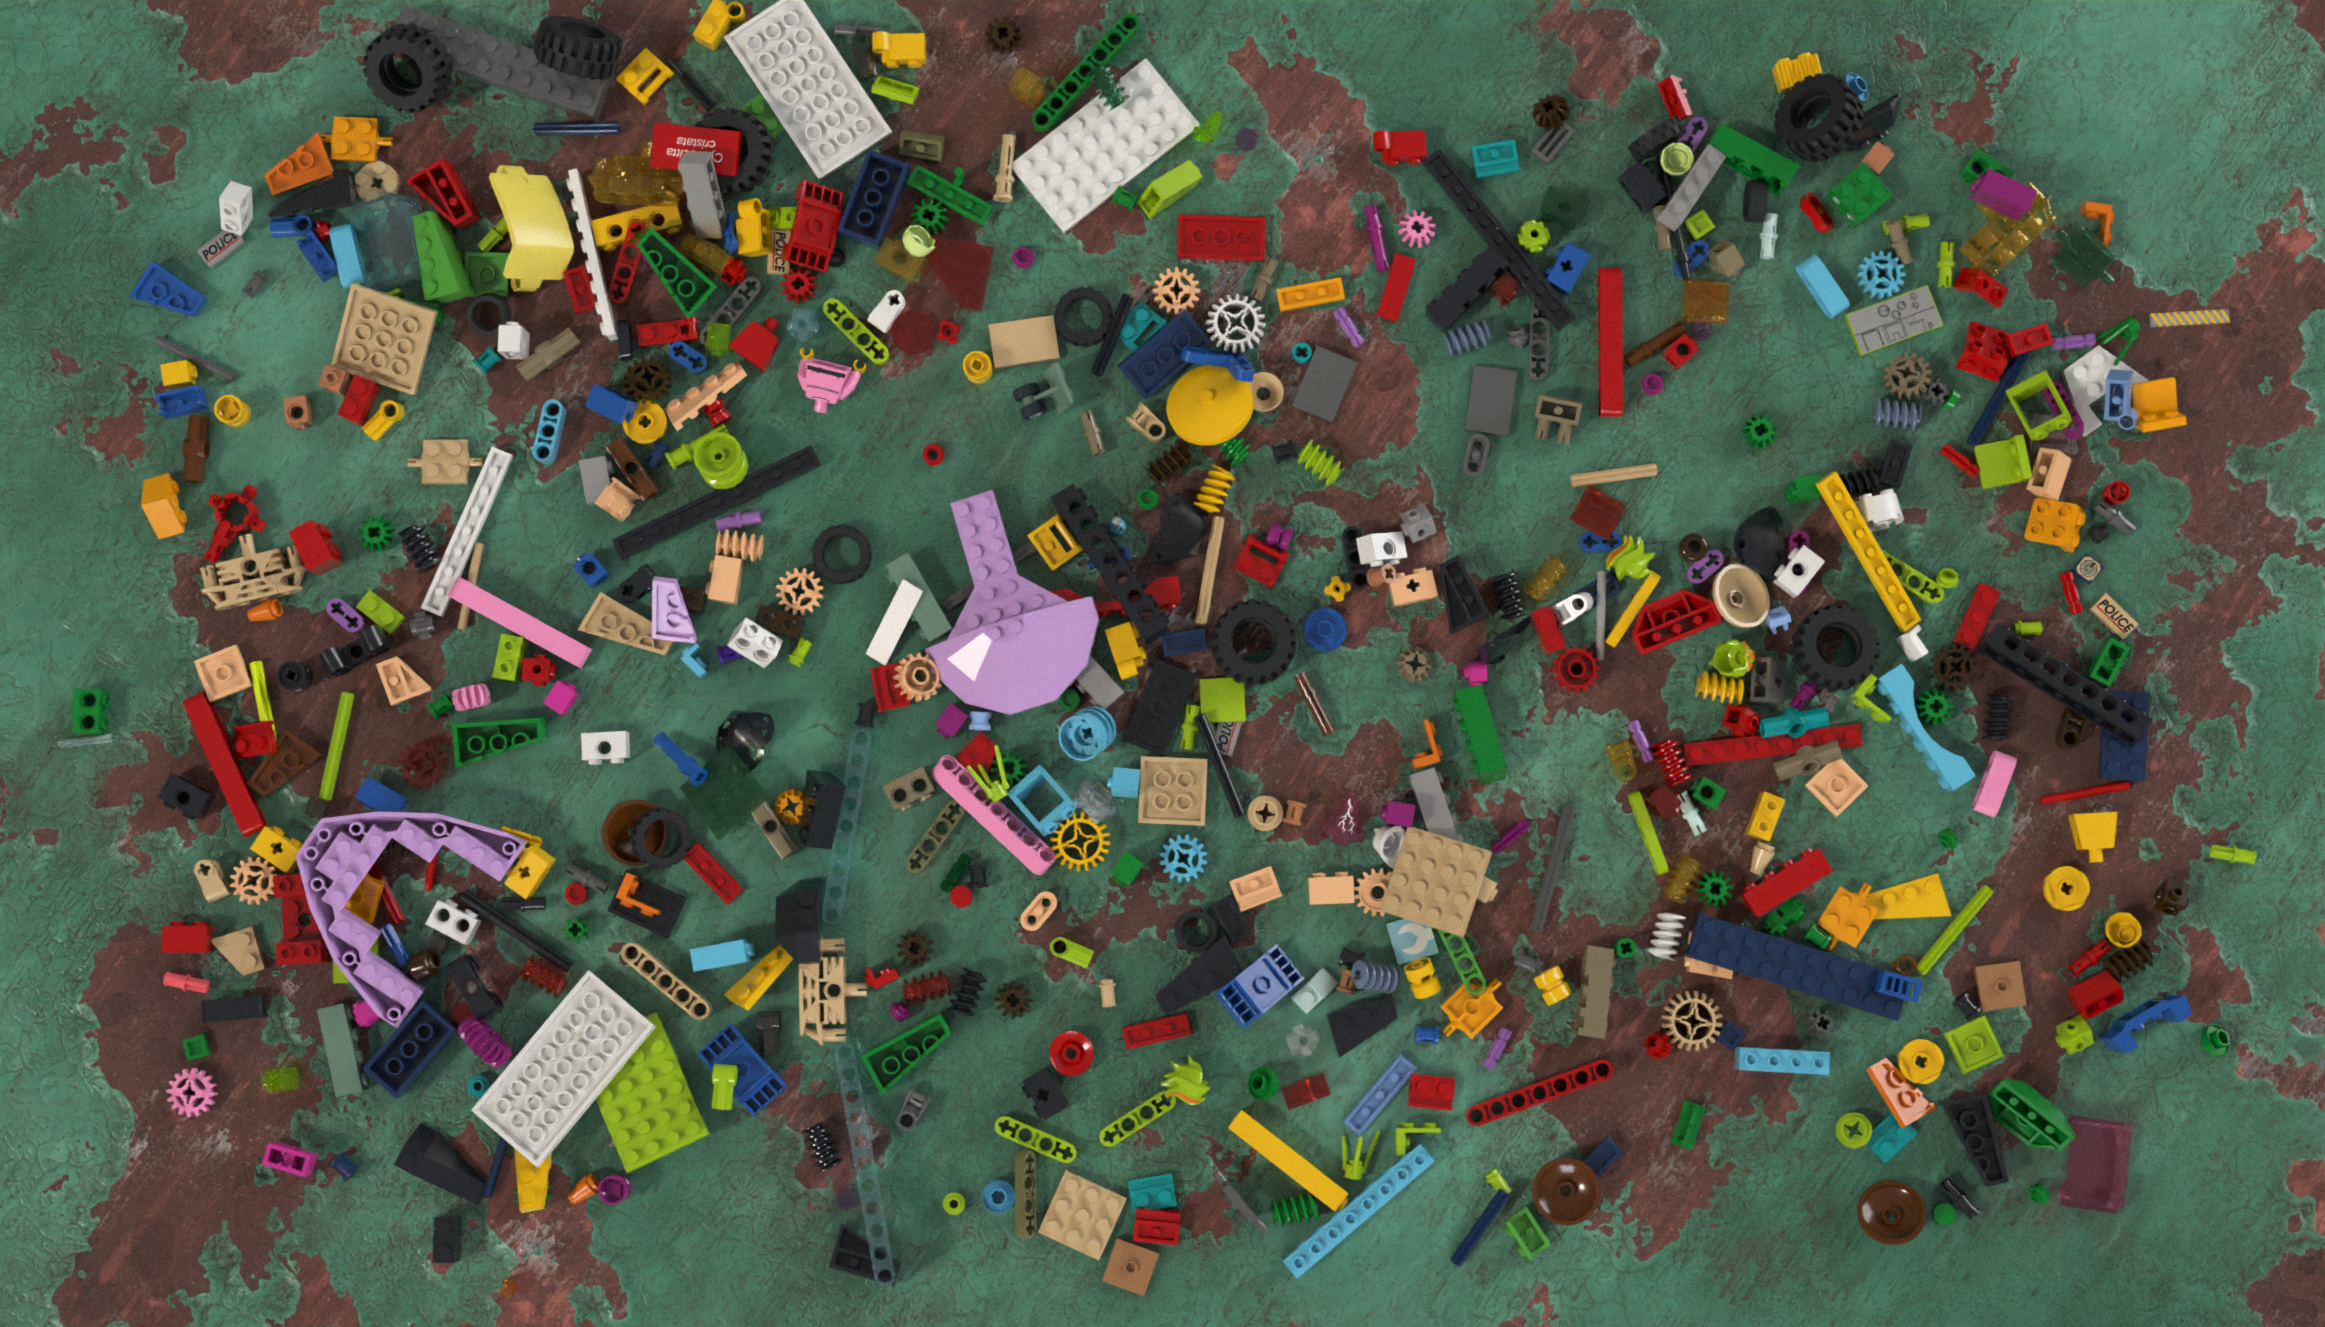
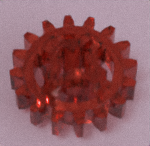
M415 741L414 748L407 745L406 749L408 752L400 753L404 759L397 762L403 767L398 770V773L405 774L402 780H410L409 786L413 787L417 783L418 789H422L424 784L426 788H431V782L439 784L437 778L445 777L441 771L448 768V766L442 763L447 760V757L440 756L443 750H435L436 744L432 743L428 747V741H423L420 746L419 742ZM417 752V756L413 759H410L412 755ZM429 752H431L434 755L436 762H433V760L430 758ZM425 762L426 764H429V765H431V766H426V767H422V768H421V767H419V766H417V765H414V764H415V763L419 764V763ZM409 768L413 769L415 777L410 773ZM435 770V772L428 778V774Z

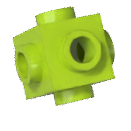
M1536 220L1523 223L1524 226H1521L1519 234H1517L1519 247H1522L1524 253L1530 252L1534 254L1543 251V248L1548 243L1547 240H1550L1548 228L1544 227L1543 222L1536 223ZM1537 233V238H1533L1531 234Z
M2081 1015L2063 1021L2056 1026L2057 1036H2055L2059 1047L2065 1048L2069 1055L2082 1051L2094 1044L2092 1030Z

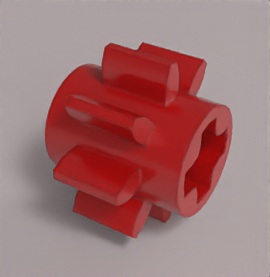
M731 257L729 261L724 259L720 264L721 269L718 273L721 274V278L725 283L735 285L737 281L742 283L746 276L744 274L747 269L740 259Z
M1660 1031L1649 1035L1644 1044L1648 1049L1646 1054L1658 1061L1661 1060V1057H1668L1673 1048L1671 1043H1669L1672 1038Z

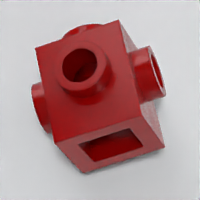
M534 655V659L523 658L522 681L533 682V686L546 687V683H553V678L557 674L556 664H553V660L547 659V655Z
M1728 704L1722 726L1732 730L1731 734L1739 737H1745V734L1754 736L1759 724L1760 714L1752 711L1753 707L1740 704V706Z

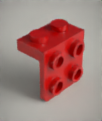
M1974 321L1970 322L1965 346L1956 361L1955 368L1997 382L2008 361L2009 349L2004 337L2009 335V333Z

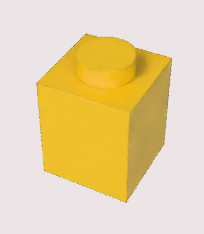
M183 360L160 364L164 387L172 390L196 385L195 378H198V373L195 365L191 362Z

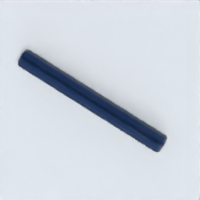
M2028 353L2014 357L1967 439L1969 445L1975 447L1981 442L2007 396L2005 391L2012 388L2029 358Z

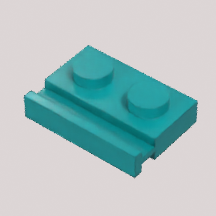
M1515 139L1471 147L1476 179L1520 172Z
M1890 1112L1872 1128L1871 1139L1866 1144L1886 1164L1918 1133L1910 1124L1901 1129L1892 1112Z
M1172 1173L1128 1180L1133 1213H1136V1207L1161 1209L1177 1206Z

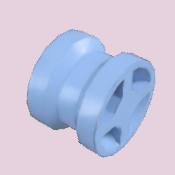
M970 712L971 724L969 725V730L991 731L989 719L992 713Z

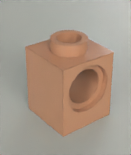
M1877 141L1857 167L1865 162L1874 174L1878 176L1895 154L1891 152L1892 149L1887 144Z
M325 365L318 386L324 390L345 396L353 376L346 371Z
M303 395L283 398L287 425L294 428V430L307 429L308 425H314L312 403L309 397ZM298 409H303V415L296 419L295 412Z

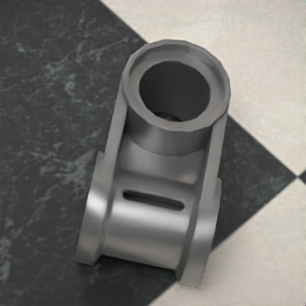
M911 1087L897 1117L898 1127L904 1131L914 1129L922 1114H924L932 1096H925L915 1091L914 1087ZM913 1097L922 1101V1103L914 1100ZM905 1114L913 1117V1124L910 1127H905L901 1123V1119Z

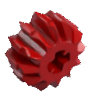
M799 267L798 272L795 273L794 269L791 268L790 272L792 275L784 274L783 277L787 281L780 282L781 287L785 288L781 292L783 295H788L787 300L789 302L795 298V303L799 305L803 298L804 302L808 303V295L812 298L815 297L811 290L818 289V286L813 284L817 279L815 276L810 277L811 271L809 269L803 273V268ZM802 282L803 286H800V289L797 290L794 285Z

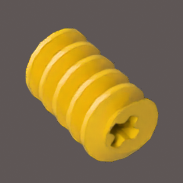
M1213 464L1211 466L1216 471H1208V475L1212 479H1204L1208 487L1201 486L1200 488L1204 495L1198 494L1196 497L1200 502L1193 503L1197 508L1211 514L1213 512L1220 513L1221 510L1216 506L1217 504H1224L1220 496L1227 497L1228 494L1224 491V488H1232L1227 481H1235L1230 472Z
M1703 671L1697 681L1695 697L1702 692L1703 699H1706L1708 694H1711L1712 701L1717 696H1720V703L1729 698V705H1732L1734 700H1737L1738 706H1740L1744 693L1743 679L1739 678L1735 683L1734 677H1729L1726 681V676L1724 675L1717 678V674L1712 673L1709 677L1708 671Z

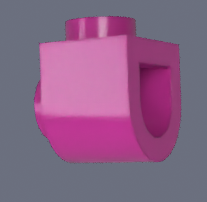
M1482 660L1468 661L1467 666H1463L1464 679H1468L1469 687L1480 684L1483 687V684L1487 683V666Z
M363 998L352 1006L354 1009L352 1012L355 1014L354 1019L361 1027L366 1026L369 1028L380 1019Z

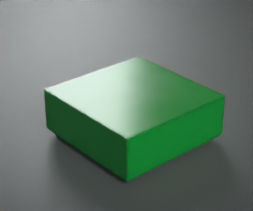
M206 1034L182 1040L187 1062L211 1055Z

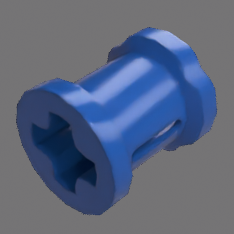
M1420 1024L1415 1025V1044L1425 1042L1438 1045L1439 1026L1421 1027Z

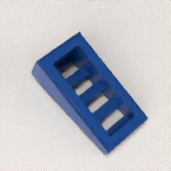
M1879 970L1874 992L1918 1003L1923 981ZM1890 977V987L1889 990H1886L1888 978ZM1896 979H1898L1899 983L1897 992H1894ZM1904 981H1906L1907 985L1905 993L1901 994ZM1912 983L1916 984L1913 997L1909 996Z

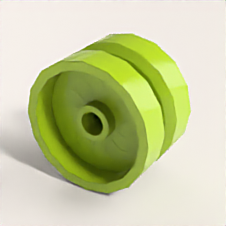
M716 432L704 437L696 446L693 456L694 462L709 486L715 489H728L739 484L746 476L748 470L747 457L739 442L733 436L727 433Z

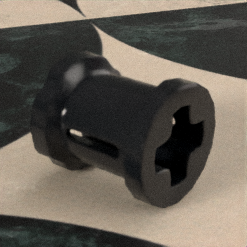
M1292 439L1288 440V443L1276 447L1274 445L1271 446L1276 464H1280V461L1291 457L1294 459L1298 458Z
M858 703L860 709L858 719L854 722V725L874 728V724H872L873 717L878 706Z
M987 865L968 866L971 882L968 885L969 888L988 887L985 872Z
M1343 947L1338 965L1352 967L1356 961L1364 960L1365 953L1361 952L1359 954L1347 950V947Z
M1967 991L1961 993L1952 1002V1005L1954 1007L1957 1006L1968 1021L1982 1010V1007L1980 1005L1977 1006L1969 997Z

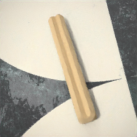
M1653 463L1574 474L1570 476V482L1572 487L1650 477L1656 476L1658 469L1657 465Z

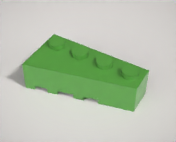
M433 211L412 216L425 301L442 305L475 295L476 291L469 282L468 270L464 269L461 261L463 258L461 252L457 250L454 243L456 239L449 221L441 213Z

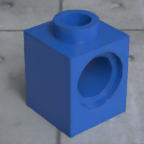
M591 552L579 556L576 559L577 563L573 566L593 589L611 575ZM594 563L596 566L594 573L587 574V565Z

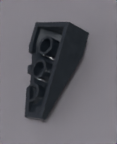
M345 169L332 171V174L272 207L268 213L269 217L293 215L300 212V209H303L306 213H312L323 207L324 211L353 206L359 196L356 191L352 171L345 172Z
M423 1123L419 1124L406 1141L393 1164L422 1180L476 1205L482 1199L487 1183L460 1156V1153L446 1141V1138L441 1133Z

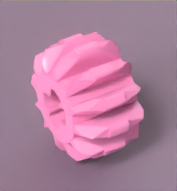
M1413 210L1412 217L1405 214V221H1400L1399 226L1402 228L1398 233L1399 235H1405L1402 238V242L1410 240L1409 247H1413L1414 242H1417L1418 248H1421L1422 241L1428 245L1430 243L1428 237L1433 238L1435 235L1431 230L1435 229L1436 225L1430 223L1432 220L1431 216H1428L1426 219L1424 218V211L1420 213V216H1417L1416 210ZM1414 225H1417V227L1421 229L1420 233H1417L1416 230H1413Z
M481 683L467 686L452 692L453 705L459 712L480 708L491 703L490 691L486 684Z

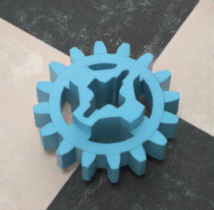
M1880 251L1877 256L1872 252L1869 258L1865 257L1862 260L1864 264H1860L1857 267L1861 271L1856 274L1857 278H1861L1858 286L1864 285L1863 293L1871 292L1870 298H1873L1876 294H1878L1879 300L1884 297V294L1887 298H1890L1892 292L1897 293L1899 291L1898 286L1904 284V281L1900 279L1906 275V273L1900 272L1904 265H1898L1897 261L1899 258L1892 259L1891 252L1884 256L1883 251ZM1867 272L1870 274V281H1868ZM1880 272L1884 274L1881 279L1877 276ZM1875 286H1882L1884 289H1879Z
M1177 835V841L1175 842L1170 838V846L1163 845L1166 852L1160 853V856L1164 857L1160 865H1166L1163 872H1170V879L1177 876L1178 882H1181L1182 878L1190 882V876L1197 879L1196 872H1204L1201 864H1207V861L1202 860V857L1207 855V852H1201L1204 845L1200 844L1197 846V838L1190 841L1189 835H1186L1185 839H1181V836ZM1179 844H1189L1192 848L1189 850L1181 849ZM1172 849L1175 853L1174 860L1171 863H1169L1168 856ZM1177 850H1179L1180 853H1182L1183 855L1188 854L1190 856L1187 859L1190 868L1183 862L1180 864L1178 863L1177 860H1179L1180 857ZM1198 854V864L1194 868L1192 858ZM1181 867L1185 868L1188 873L1182 874L1174 870Z

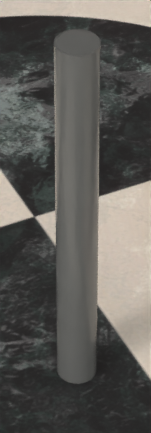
M157 336L154 340V344L230 382H233L236 378V374L160 336Z

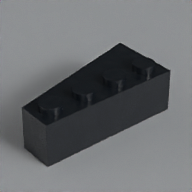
M1225 935L1155 995L1165 1016L1226 985L1243 971Z

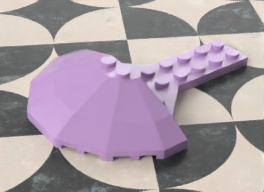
M993 490L950 503L975 588L948 639L925 649L929 659L936 664L939 670V680L964 703L1009 715L1058 701L1063 692L1072 685L1078 675L1089 664L1097 626H1099L1100 622L1094 598L1090 596L1068 602L1018 575ZM929 665L931 673L936 676L935 669Z

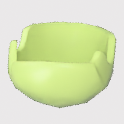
M1683 143L1669 144L1663 149L1660 158L1663 170L1672 176L1686 174L1691 169L1694 161L1691 149Z
M917 225L909 226L903 233L904 247L911 255L924 257L935 248V239L930 238L929 233L923 227Z

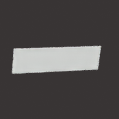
M904 579L902 580L866 652L868 656L883 665L887 664L923 592L922 590Z

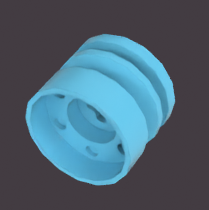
M1088 706L1076 712L1062 723L1058 733L1059 743L1069 757L1078 761H1087L1107 749L1114 742L1116 724L1106 710L1098 706Z

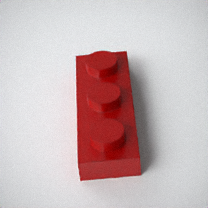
M1982 582L1978 584L1952 643L1958 646L1964 645V649L1972 650V652L1975 650L2001 591Z

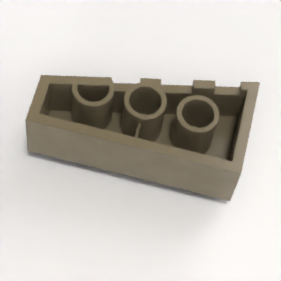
M1585 945L1573 1034L1605 1039L1608 1027L1607 1014L1611 1005L1609 995L1614 984L1612 967L1615 968L1617 962V954H1614V949Z

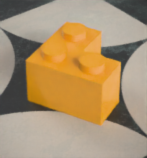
M169 473L143 480L141 506L158 539L184 533L185 523H187L185 511L180 510L178 506L177 493L180 492L179 485L176 480H172Z

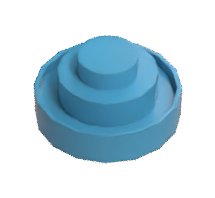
M1850 72L1841 78L1859 96L1862 102L1868 98L1867 84L1862 77Z
M1004 1180L991 1181L986 1185L982 1193L983 1204L992 1213L1006 1212L1011 1208L1015 1200L1014 1189Z

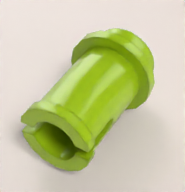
M2018 620L2012 624V632L2020 637L2041 636L2042 624L2040 621L2022 623V621Z
M799 638L794 651L788 655V662L797 667H800L801 664L804 665L805 662L803 660L813 644L807 640L804 641L803 638Z
M1493 1168L1485 1174L1486 1182H1490L1497 1192L1499 1189L1506 1191L1508 1194L1512 1191V1188L1509 1187L1500 1175V1170Z

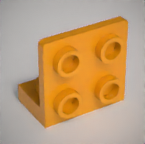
M2174 377L2133 384L2132 408L2136 409L2139 414L2134 426L2135 428L2144 433L2187 425L2186 416L2178 412L2176 379Z

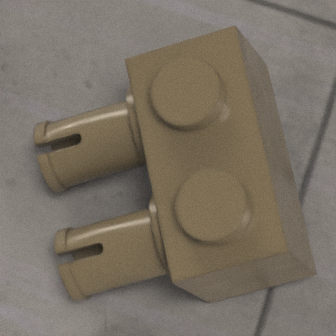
M1539 393L1534 415L1538 419L1534 438L1540 440L1541 431H1543L1542 440L1548 441L1551 422L1557 421L1560 425L1555 442L1561 444L1563 435H1565L1563 445H1570L1572 428L1575 425L1578 426L1583 403L1581 401Z

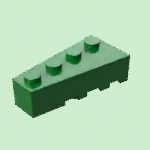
M1721 124L1709 143L1726 155L1723 163L1750 180L1765 181L1767 191L1777 197L1784 191L1800 167L1799 164L1737 132L1730 125Z
M1481 684L1455 691V699L1452 700L1455 712H1459L1461 718L1458 720L1462 733L1465 732L1467 739L1465 740L1468 753H1471L1473 760L1471 761L1474 773L1477 774L1480 786L1506 779L1507 765Z
M546 716L453 723L455 768L547 739Z
M942 1011L862 1052L861 1058L881 1095L887 1092L891 1086L897 1083L909 1070L915 1067L928 1053L934 1050L951 1034L952 1030Z

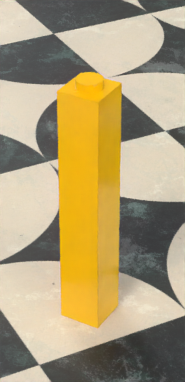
M1242 1109L1228 1125L1232 1132L1333 1211H1336L1337 1208L1341 1210L1349 1199L1346 1196L1349 1193Z

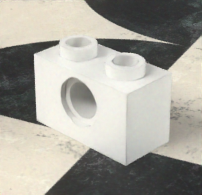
M506 322V325H499L498 352L506 359L525 360L529 357L530 333L519 325L518 322Z
M1403 531L1369 534L1356 538L1361 565L1370 564L1371 567H1378L1384 565L1385 562L1386 564L1397 565L1400 559L1407 558Z
M1805 545L1799 549L1795 547L1788 555L1790 561L1786 566L1782 564L1774 573L1776 579L1773 583L1793 598L1802 592L1825 562ZM1793 565H1798L1801 567V576H1797L1793 573Z
M629 732L581 733L582 760L589 761V765H600L602 760H611V764L624 763V759H630ZM605 742L611 745V750L608 754L601 752V746Z

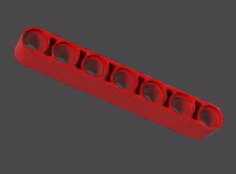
M1599 267L1597 275L1599 417H1622L1621 267Z
M205 691L183 700L186 712L241 833L247 838L263 830L265 826L267 827L266 820L251 787L247 785L248 780L239 760L236 759L234 749L213 703L209 702Z
M1603 1059L1588 1062L1473 1104L1465 1110V1119L1473 1126L1489 1123L1607 1080L1613 1074V1066L1610 1062ZM1600 1063H1604L1607 1066V1072L1602 1076H1599L1596 1072V1068ZM1579 1071H1584L1586 1074V1080L1583 1083H1577L1575 1080V1075ZM1561 1078L1565 1081V1088L1557 1091L1554 1088V1083L1557 1079ZM1537 1086H1541L1544 1089V1095L1539 1099H1536L1533 1095V1090ZM1516 1094H1521L1523 1097V1103L1520 1106H1514L1512 1103V1098ZM1498 1101L1502 1104V1111L1494 1114L1491 1111V1105ZM1474 1109H1478L1481 1112V1118L1476 1122L1470 1119V1113Z

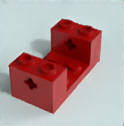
M273 875L274 898H282L283 942L276 943V965L330 963V952L309 908L301 875ZM304 913H308L311 916V922L307 926L303 925L300 921Z

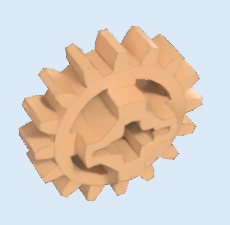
M1175 267V272H1171L1168 268L1166 276L1160 273L1161 281L1155 280L1154 285L1158 288L1153 289V294L1158 295L1154 298V301L1161 302L1159 309L1161 310L1166 307V314L1173 310L1175 315L1182 309L1187 311V307L1193 310L1194 305L1192 302H1199V298L1195 295L1200 294V289L1195 288L1199 285V281H1192L1194 274L1192 273L1188 276L1187 269H1184L1181 273L1178 267ZM1173 278V281L1169 285H1164L1168 280ZM1181 279L1187 281L1189 285H1184ZM1176 283H1178L1179 291H1181L1179 292L1178 300H1176L1173 292ZM1189 296H1190V298L1188 299V301H1186L1185 303H1183V304L1180 305V302H1181L1185 297H1189ZM1164 297H1168L1173 302V305L1168 303Z
M794 568V574L787 571L786 579L783 577L779 578L783 583L782 585H776V588L781 590L780 593L776 594V597L782 598L779 602L780 606L787 605L785 607L787 613L793 609L794 615H797L798 611H800L803 616H806V610L813 613L812 607L814 605L820 607L817 600L824 599V596L819 594L820 591L824 590V587L818 586L821 582L820 578L813 579L815 577L813 571L807 575L806 568H803L802 573H799V570ZM798 578L797 582H795L792 585H788L792 580ZM807 580H810L813 584L814 591L807 587ZM802 587L805 594H800V597H798L795 590H799ZM786 593L792 596L793 604L788 602ZM812 599L807 605L802 606L804 601Z
M248 857V863L245 860H241V867L233 868L237 872L236 875H230V878L235 879V883L230 884V887H236L237 889L233 894L241 895L239 901L244 902L247 900L249 905H253L254 902L257 905H261L262 899L270 901L269 895H274L273 875H278L274 874L277 867H269L271 863L267 860L263 862V857H257L256 861L254 857ZM252 866H259L263 870L257 872ZM253 877H259L256 880L257 885H251L254 882ZM251 890H254V892L257 893L258 895H257V896H252V895L248 894L247 892H248V891H251Z

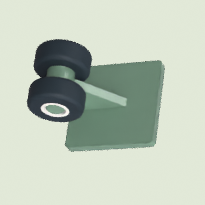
M1058 362L1053 363L1043 374L1048 390L1040 393L1037 383H1029L1013 391L1015 401H1023L1025 405L1020 410L1024 420L1036 418L1047 411L1045 402L1042 400L1052 398L1058 415L1063 414L1073 403V392L1071 388L1067 387L1065 372L1062 367H1059Z

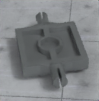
M1218 1169L1212 1176L1220 1184L1223 1191L1221 1193L1223 1199L1229 1205L1233 1203L1238 1208L1235 1210L1236 1214L1244 1223L1248 1220L1250 1224H1254L1263 1234L1268 1227L1231 1185L1230 1180Z

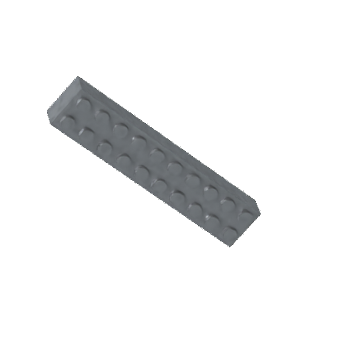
M403 4L396 25L405 24L407 26L409 23L416 24L418 29L424 27L428 29L429 34L432 35L434 33L438 37V42L440 44L443 43L447 48L445 49L446 54H450L452 61L449 65L453 66V73L598 122L613 83L610 78L590 80L589 78L584 79L570 76L563 72L560 73L540 63L536 59L533 49ZM396 52V53L402 54V55H404V56L410 57V56L407 55V54H404V53H401V52Z

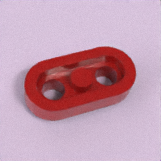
M1809 192L1800 199L1801 210L1808 215L1818 232L1828 233L1835 227L1832 216L1816 195Z

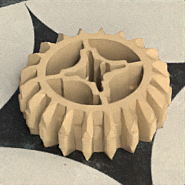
M1684 991V999L1680 994H1676L1678 1002L1670 999L1669 1003L1673 1007H1664V1010L1668 1011L1669 1015H1661V1018L1668 1019V1023H1663L1661 1026L1662 1028L1669 1027L1670 1030L1664 1034L1667 1036L1673 1035L1670 1041L1672 1044L1679 1040L1677 1044L1679 1049L1685 1044L1686 1051H1690L1692 1045L1695 1051H1699L1700 1043L1703 1048H1708L1706 1040L1714 1043L1715 1040L1711 1035H1720V1032L1715 1030V1026L1722 1027V1023H1716V1019L1722 1018V1014H1714L1715 1011L1719 1010V1006L1711 1007L1714 1002L1712 998L1705 1002L1707 997L1705 993H1702L1700 998H1698V991H1693L1692 997H1690L1689 991ZM1691 1002L1685 1015H1676V1012L1682 1005ZM1698 1004L1707 1011L1709 1020L1702 1019L1699 1016ZM1690 1015H1693L1694 1019L1702 1021V1023L1693 1024V1027H1691L1690 1023L1681 1019L1691 1018ZM1675 1022L1684 1025L1686 1038L1678 1033ZM1698 1027H1708L1701 1037L1693 1039V1035H1695Z

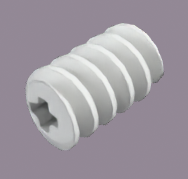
M1667 912L1657 914V917L1662 922L1655 923V926L1660 930L1653 931L1652 934L1658 939L1650 941L1656 948H1649L1648 952L1654 956L1675 961L1670 957L1671 954H1677V951L1672 946L1679 945L1680 943L1674 937H1681L1682 934L1676 931V929L1684 927L1678 921L1686 919V917Z

